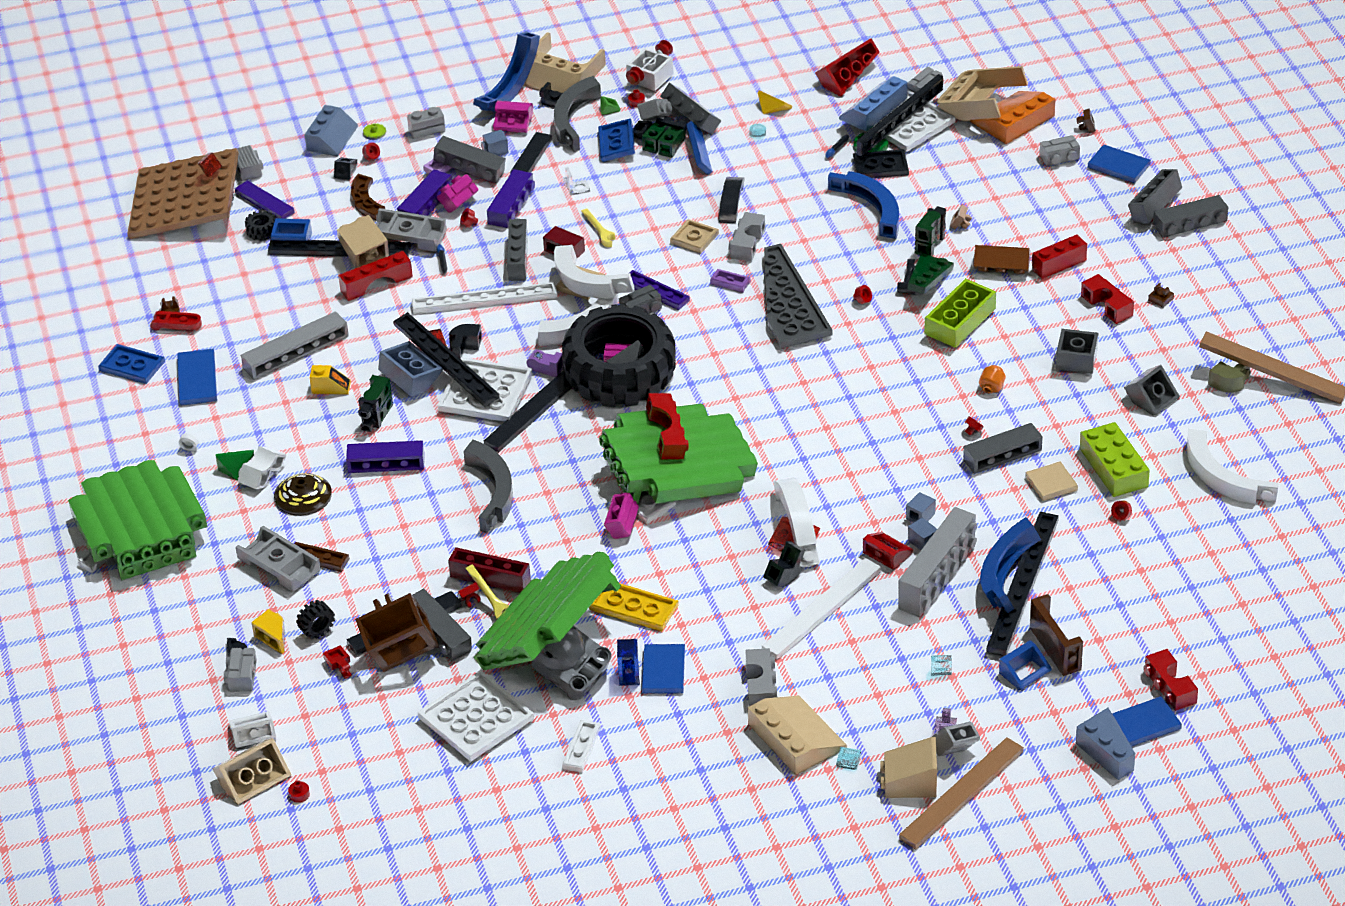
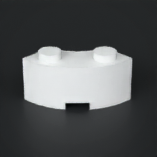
M258 446L253 458L242 465L239 471L238 482L254 489H261L267 486L272 475L279 473L287 454L270 447Z

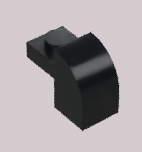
M461 324L449 332L450 350L460 359L463 356L464 349L479 350L482 341L481 324Z
M786 541L780 558L769 560L763 578L777 587L787 586L801 573L803 568L799 565L806 550L792 541Z

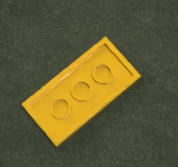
M620 583L621 587L617 592L612 590L601 593L589 607L591 611L662 632L678 608L679 601Z

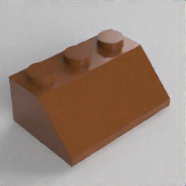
M975 245L974 268H978L977 271L988 272V269H996L997 273H1006L1007 270H1013L1014 274H1025V271H1029L1031 251L1030 248Z

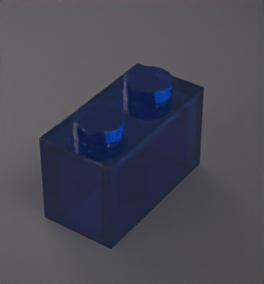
M617 639L619 686L640 685L638 639Z

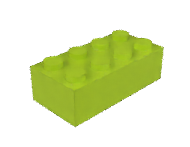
M965 278L925 317L924 334L956 348L996 309V291Z
M1116 422L1080 432L1079 449L1113 497L1149 487L1150 469Z

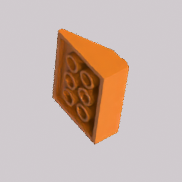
M1017 91L997 103L1001 115L1000 118L970 120V122L1001 142L1008 144L1054 117L1056 99L1045 92Z

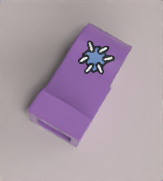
M536 349L529 356L526 364L528 368H532V371L556 377L563 370L562 353L556 352L552 355Z

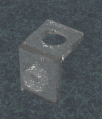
M565 167L566 177H563V183L565 188L567 187L570 196L591 192L587 180L573 182L569 167ZM578 185L585 186V188L581 190H578L575 187Z

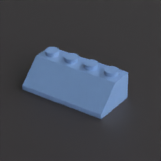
M895 76L883 81L841 114L839 120L867 132L907 99V81Z

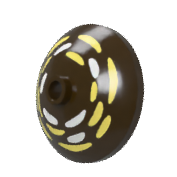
M299 473L289 476L274 491L276 506L281 511L296 516L310 515L322 510L327 506L332 497V489L329 482L325 478L312 473Z

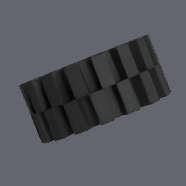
M259 210V213L254 211L253 215L249 214L245 218L246 234L248 237L252 238V240L258 238V241H261L263 238L265 241L267 237L271 239L276 218L275 214L272 212L268 213L267 210L264 212Z
M316 600L315 603L311 601L309 606L307 604L304 605L305 609H301L299 611L301 614H297L298 620H296L298 628L310 639L314 637L317 639L319 635L324 636V632L327 631L328 633L330 631L329 627L334 625L332 622H335V613L322 600Z

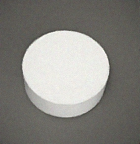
M185 433L181 435L178 443L182 449L194 451L199 441L194 435Z

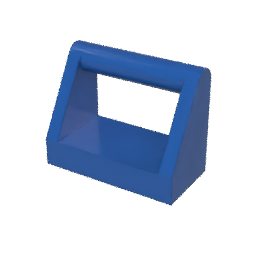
M275 218L271 240L307 241L311 238L312 227L310 219Z
M1031 640L999 659V674L1018 690L1025 688L1052 671L1048 661ZM1031 661L1040 667V669L1020 680L1015 672Z

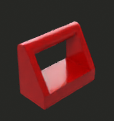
M884 532L867 534L863 538V553L892 570L896 569L913 553L912 548ZM881 541H884L885 543L891 545L892 547H894V548H896V549H898V550H895V549L889 547L888 545L882 543Z

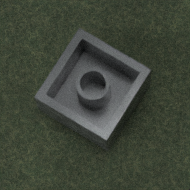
M1061 328L1056 351L1055 369L1093 374L1098 351L1099 333Z

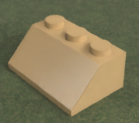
M273 738L266 739L212 768L221 787L237 805L292 775Z

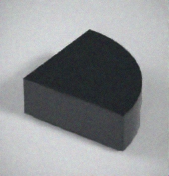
M227 638L228 657H230L232 648L244 649L247 648V645L237 641L236 638Z

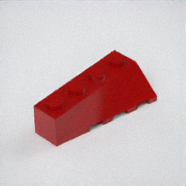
M870 38L816 71L815 74L825 89L841 97L880 51L873 39Z

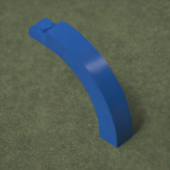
M528 31L517 34L515 49L505 74L491 91L474 98L473 105L478 106L481 110H489L496 113L495 105L497 101H512L532 68L540 35Z
M848 171L847 175L829 173L828 190L851 194L872 204L881 216L879 236L897 239L899 233V206L890 190L875 179L852 171Z
M1027 517L1017 522L1000 537L986 556L981 569V586L993 608L998 606L1000 609L1003 607L1007 613L1012 611L1014 607L1004 592L1006 575L1014 562L1027 549L1041 540Z

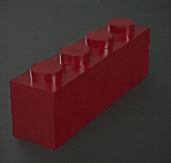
M455 547L448 559L451 578L475 583L466 570L468 566L473 565L486 584L491 587L521 593L531 581L530 564L458 547Z

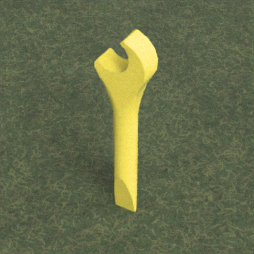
M587 208L581 210L600 234L601 244L605 247H612V241L610 240H616L615 233L605 229Z
M473 565L468 566L466 570L490 601L495 613V619L497 620L509 605L503 603L495 596Z

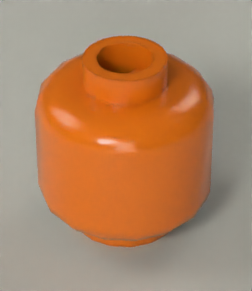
M997 365L987 366L983 369L978 383L985 393H997L1002 389L1006 375L1003 369Z

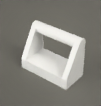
M269 711L229 720L236 748L259 743L270 738H277L273 718Z

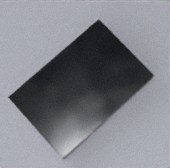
M904 149L867 152L862 157L858 156L857 153H853L856 173L871 178L909 175Z

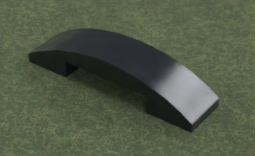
M726 177L721 196L719 223L737 222L741 191H743L745 177Z

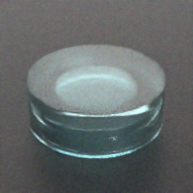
M762 124L750 126V137L754 139L764 138L766 136V127Z

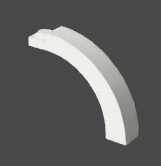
M573 245L555 246L554 260L560 279L571 291L582 296L601 299L615 298L616 294L634 291V284L630 273L617 275L587 273L575 266L577 258Z
M616 294L615 298L609 299L598 298L589 308L571 317L558 320H540L538 329L539 346L561 345L566 332L581 315L586 317L590 310L598 307L603 309L611 308V305L618 304L619 295Z
M1188 428L1186 449L1188 461L1192 470L1203 483L1214 491L1236 501L1256 505V500L1276 502L1278 482L1251 479L1228 470L1211 454L1207 444L1208 431Z
M794 477L773 481L776 500H780L786 510L794 543L806 550L799 566L804 568L819 565L813 522L800 483Z

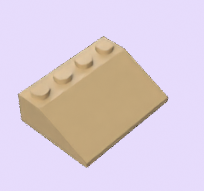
M800 695L765 698L747 707L748 725L795 775L847 749V744Z

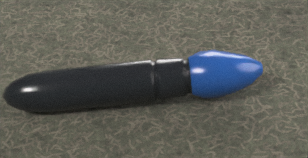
M849 135L842 136L827 150L825 157L833 156L849 140Z
M439 244L437 246V253L441 271L445 274L448 270L445 249Z

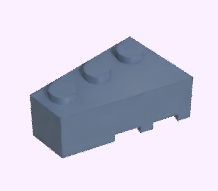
M1109 707L1077 726L1076 744L1117 780L1134 771L1135 752Z

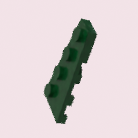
M921 253L909 280L908 290L925 294L953 270L954 263L946 258H936Z

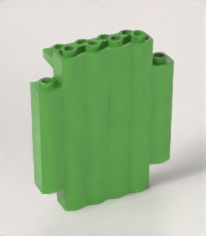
M701 403L677 406L676 408L677 414H680L681 427H684L685 440H688L689 443L684 459H661L657 445L660 432L666 429L659 423L649 421L646 410L617 414L616 420H614V428L602 429V434L599 436V444L604 449L603 457L607 460L610 471L614 473L618 486L622 488L623 493H630L637 504H639L642 491H648L655 503L741 492L744 477L755 476L758 465L755 455L750 451L748 442L743 438L741 430L736 426L732 415L726 413L708 416L706 408Z
M146 460L137 466H126L119 471H111L100 477L88 478L81 482L84 495H76L68 500L73 519L94 562L114 557L121 581L197 557L193 531L208 527L205 513L180 467L170 466L160 471L155 460Z
M595 552L593 555H582L580 558L572 557L568 561L559 560L542 579H532L476 643L479 652L474 656V659L483 670H489L533 661L547 644L560 642L601 593L612 590L617 592L620 589V583L610 571L614 564L605 552Z

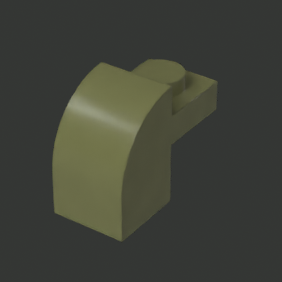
M1220 361L1209 370L1208 385L1227 393L1241 391L1244 389L1245 380L1251 374L1250 367L1240 363L1235 367H1231Z

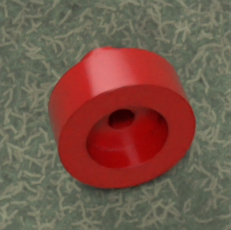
M638 89L633 90V93L628 96V103L632 107H638V104L645 102V95Z
M370 142L363 146L362 154L365 159L371 161L380 156V148L376 143Z
M466 208L461 215L460 224L469 227L471 224L476 225L478 218L475 217V211Z
M867 285L858 286L855 289L853 298L860 304L868 303L872 300V291Z
M970 416L964 421L969 425L964 432L970 436L974 430L980 433L984 428L982 424Z
M1125 500L1116 501L1111 507V514L1117 520H1126L1132 514V506Z
M300 780L292 783L288 788L290 800L296 803L306 801L310 797L309 785Z

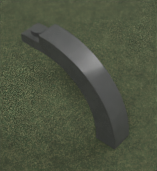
M594 76L585 78L569 87L560 96L554 108V127L557 140L560 144L566 143L574 152L580 150L579 135L569 122L578 109L589 102L601 98V86Z
M473 439L463 451L465 465L486 475L495 487L492 500L479 516L480 531L488 533L497 521L504 523L511 511L513 504L512 479L504 459L489 446Z

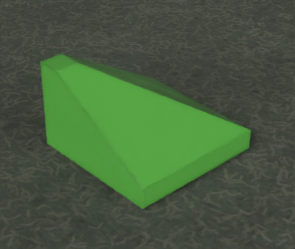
M601 96L600 106L602 115L621 110L616 99Z

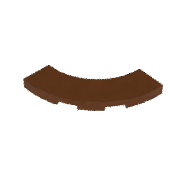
M358 173L351 184L352 202L364 216L369 215L373 220L377 221L379 208L385 209V206L369 197V189L373 184V178Z

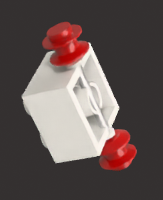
M661 40L655 46V51L648 48L640 51L626 64L627 81L632 85H640L656 91L674 74L673 57L669 56L673 53L672 44L667 40Z

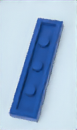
M690 121L687 123V129L696 164L706 175H709L713 171L702 130Z

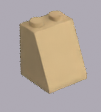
M369 215L361 216L354 222L343 224L337 229L338 239L355 268L389 256L388 240Z
M936 737L926 738L884 752V761H880V773H884V776H881V789H885V798L937 797Z

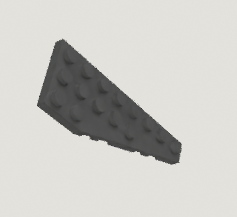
M782 244L764 247L768 327L780 348L832 336L833 330Z

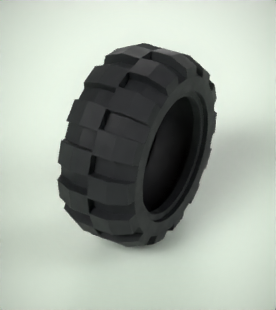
M624 304L611 305V308L603 309L598 307L592 309L586 317L583 315L578 317L564 336L562 342V363L565 378L575 392L579 391L582 398L592 403L596 400L601 402L602 406L615 407V404H625V407L638 405L641 400L645 399L647 401L649 393H659L661 389L664 390L673 377V371L676 368L675 339L665 322L655 313L649 315L644 308L637 306L627 308L624 307ZM637 340L643 345V354L645 355L633 362L622 364L607 363L593 357L595 354L605 350L606 343L633 344Z

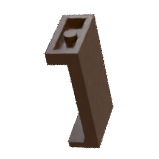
M1049 594L1031 599L1029 628L1063 676L1081 671L1083 640L1081 637L1078 636L1068 640L1050 614L1051 597Z

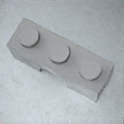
M744 212L742 219L740 218L738 221V228L734 230L733 240L729 242L728 250L731 251V259L752 262L756 253V239L761 240L766 229L765 215Z
M770 648L746 649L748 703L751 706L765 698L777 697V686H773V684H776V671H772V669H775V657H770Z

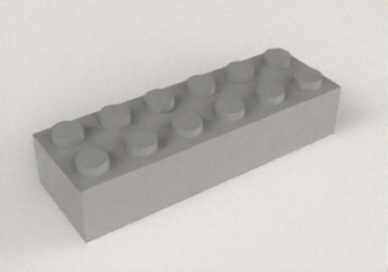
M957 507L952 509L899 579L898 609L918 617L929 609L931 601L938 597L940 589L943 585H947L951 574L957 571L960 562L966 559L969 550L973 549L976 545V514Z

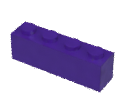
M433 169L398 206L397 211L428 216L440 203L437 199V196L441 194L440 189L447 184L449 186L453 184L451 182L452 175Z
M513 169L487 209L488 225L503 228L509 227V219H515L523 203L527 201L530 192L535 188L533 173Z
M423 440L347 444L346 463L348 473L424 470L425 451Z

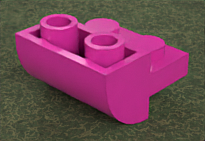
M497 101L493 129L496 131L527 133L529 122L532 120L533 104Z

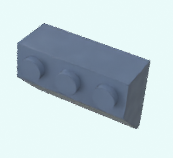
M324 105L304 134L306 150L338 157L358 128V124L342 108Z
M410 341L382 350L379 353L378 370L411 397L426 392L443 371L439 364Z

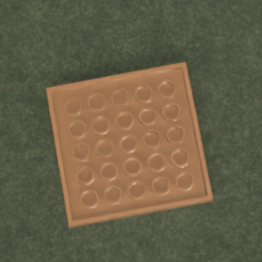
M237 148L225 149L215 153L211 152L206 155L193 156L183 160L139 169L127 232L129 239L229 218L239 154Z

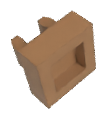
M961 205L953 214L950 227L956 230L959 225L964 229L969 227L972 217L966 214L968 210L966 206Z

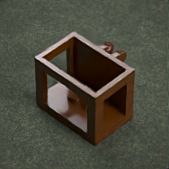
M387 593L384 595L386 605L382 606L380 601L375 599L373 600L375 610L355 619L368 654L383 672L438 647L427 614L411 593L394 601L390 594Z

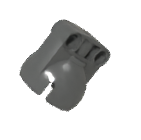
M573 625L560 642L547 644L544 647L547 651H541L532 661L531 666L540 675L566 692L570 699L579 700L591 690L604 674L612 654L608 648L600 646ZM573 686H579L581 689H576Z

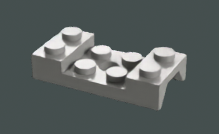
M381 208L378 210L376 225L386 239L418 243V249L435 252L447 231L446 219Z
M264 525L260 527L257 539L246 548L240 545L235 547L238 559L249 566L258 565L276 576L279 584L292 592L321 570L317 557Z

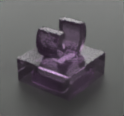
M943 708L942 717L936 716L935 730L940 731L943 727L957 724V718L951 717V708Z

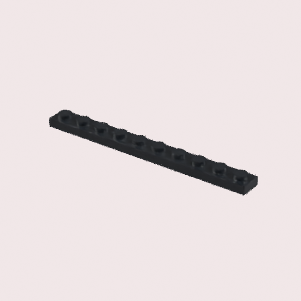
M1039 512L1034 528L1041 540L1032 545L1022 555L1007 593V597L1014 609L1007 613L1003 607L1001 608L988 641L986 652L1002 656L1007 655L1058 524L1059 515Z

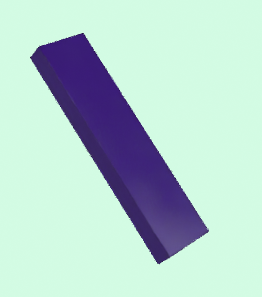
M248 180L234 188L236 194L264 211L272 212L276 218L286 219L295 213L294 207Z
M635 270L629 272L634 284V290L651 285L661 295L662 303L677 310H680L690 301V296Z

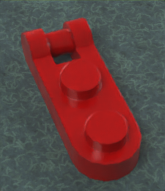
M156 311L150 328L155 331L160 330V328L195 331L202 326L201 316L196 313Z

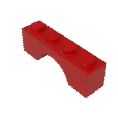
M404 251L339 274L340 292L347 301L364 296L367 287L378 278L390 277L396 283L412 278L411 260Z
M649 393L646 403L649 421L659 423L666 429L660 432L657 445L661 459H684L689 443L688 440H685V430L680 424L681 418L680 414H677L676 401H673L671 393Z

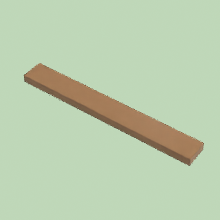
M1206 331L1200 342L1199 347L1337 403L1341 404L1345 396V386L1210 332Z
M1006 737L899 834V839L916 850L1021 755L1024 747Z

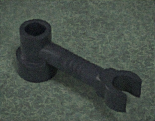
M915 259L907 260L904 281L898 282L897 285L898 293L917 295V292L908 290V283L916 266L914 265Z

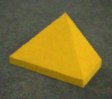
M758 90L757 92L763 114L789 110L793 107L763 91Z

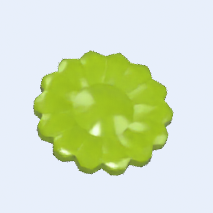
M378 123L367 125L363 129V135L369 138L382 137L386 133V127Z

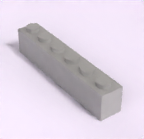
M336 311L241 354L242 367L253 380L260 378L348 337L347 322Z

